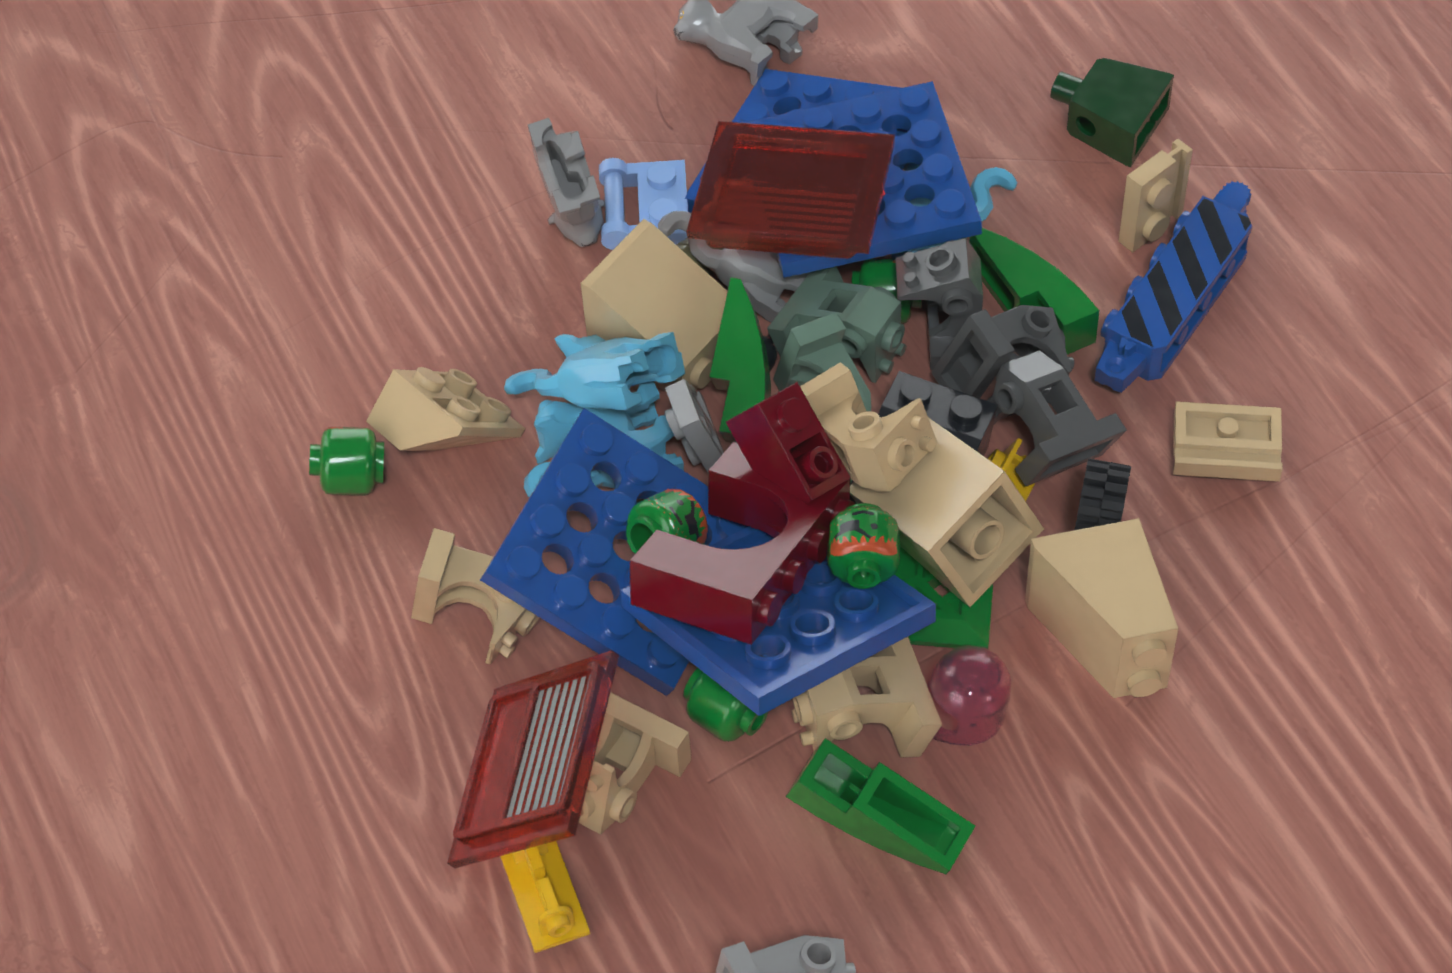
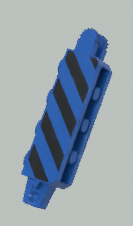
M1238 181L1226 183V186H1223V189L1218 192L1213 200L1202 196L1191 212L1185 210L1180 215L1174 227L1172 239L1168 244H1159L1151 258L1148 272L1144 277L1138 275L1134 278L1127 291L1124 305L1119 311L1112 309L1106 317L1101 329V337L1105 338L1104 352L1096 367L1095 381L1122 393L1138 376L1147 381L1160 379L1164 376L1246 259L1248 237L1252 230V224L1248 214H1246L1247 210H1245L1251 198V189H1248V185Z

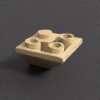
M418 367L417 370L393 369L366 421L396 448L404 451H434L521 437L525 430L522 425L510 416L511 410L507 405L497 399L486 397L475 388L477 382L467 373L457 369L439 372L424 367Z

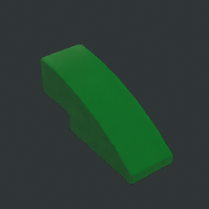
M982 228V234L969 237V243L980 257L982 282L1004 312L1020 305L1053 308L1058 326L1065 336L1067 355L1096 343L1100 310L1058 268L1024 246L985 228Z
M732 277L729 282L710 372V379L716 389L727 391L719 432L724 440L729 443L737 442L729 430L726 421L771 396L768 356L759 320L741 279Z
M826 738L812 753L786 795V798L847 834L882 851L943 874H947L951 870L976 826L881 762L874 769H871Z

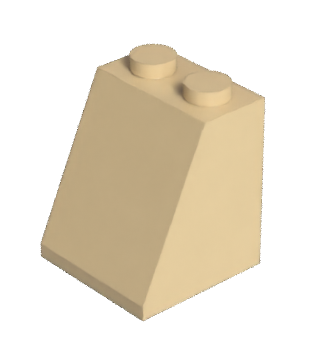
M643 219L581 282L587 336L598 335L606 341L622 337L647 340L658 334L674 332L678 352L682 354L685 374L672 382L658 383L654 381L656 387L666 392L665 387L685 379L690 385L695 387V390L697 388L702 389L711 381L710 372L728 291L656 226Z
M929 418L938 443L932 452H928L903 478L899 486L891 492H876L873 489L860 487L857 483L853 482L850 485V495L857 504H874L896 519L900 530V547L961 601L971 607L1031 544V539L1036 538L1044 528L1003 469Z
M1140 519L1032 538L1025 601L1028 609L1113 698L1127 695L1145 697L1157 692L1159 689L1167 688L1178 626Z

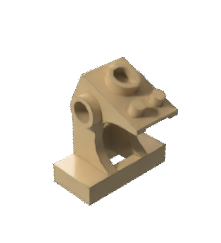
M841 362L800 386L851 479L860 487L873 489L876 492H891L900 485L903 478L928 452H932L938 443L920 398L885 417H879L876 412H867L851 370Z
M434 528L418 576L411 618L432 624L435 613L446 605L456 602L470 603L481 608L487 614L493 627V635L485 663L491 664L499 654L508 659L515 650L513 645L518 639L515 634L518 632L523 637L526 636L540 617L480 581L493 556L453 545L454 533Z
M908 637L794 697L793 704L795 709L791 710L794 723L799 722L807 730L800 733L802 745L812 744L814 751L825 738L831 742L834 739L845 740L857 735L862 730L863 724L882 723L889 727L900 757H919L942 726ZM857 686L870 687L875 690L876 694L860 695Z
M592 684L584 715L585 729L596 734V738L584 755L575 751L563 803L558 804L572 746L569 745L553 810L599 834H602L615 821L623 823L635 806L637 791L655 765L678 777L682 775L691 761L689 732ZM559 766L557 767L553 775L551 783L552 788H554ZM614 767L624 771L618 779H616Z

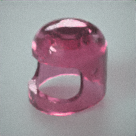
M968 645L957 647L940 658L933 669L932 677L927 687L931 697L933 698L934 696V699L944 711L957 719L958 725L955 730H947L941 726L933 737L934 740L952 745L970 746L984 743L997 734L1004 723L1012 682L1007 666L997 654L984 647Z

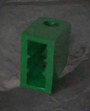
M1101 58L1096 60L1084 79L1061 71L1053 83L1050 97L1069 105L1067 131L1071 136L1121 164L1132 167L1169 110L1174 75L1125 62Z

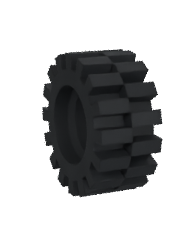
M1088 458L1075 530L1121 522L1131 466Z

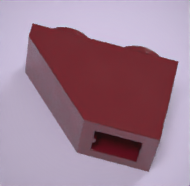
M798 382L726 421L751 469L806 504L851 478Z

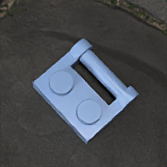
M608 158L599 164V181L604 186L605 223L601 227V242L604 247L613 250L637 226L628 225L625 222L623 187H638L639 222L645 219L658 228L659 221L666 214L673 211L688 212L687 199H684L687 195L685 160L625 163L619 158ZM677 229L668 238L674 244H678L685 240L688 234L684 230Z

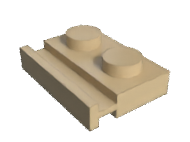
M1179 139L1172 143L1170 153L1167 154L1161 150L1127 175L1118 242L1132 253L1148 241L1153 242L1159 239L1169 226V217L1173 216L1179 219L1183 213L1193 149Z
M1192 402L1175 403L1173 475L1280 482L1282 474L1281 408Z

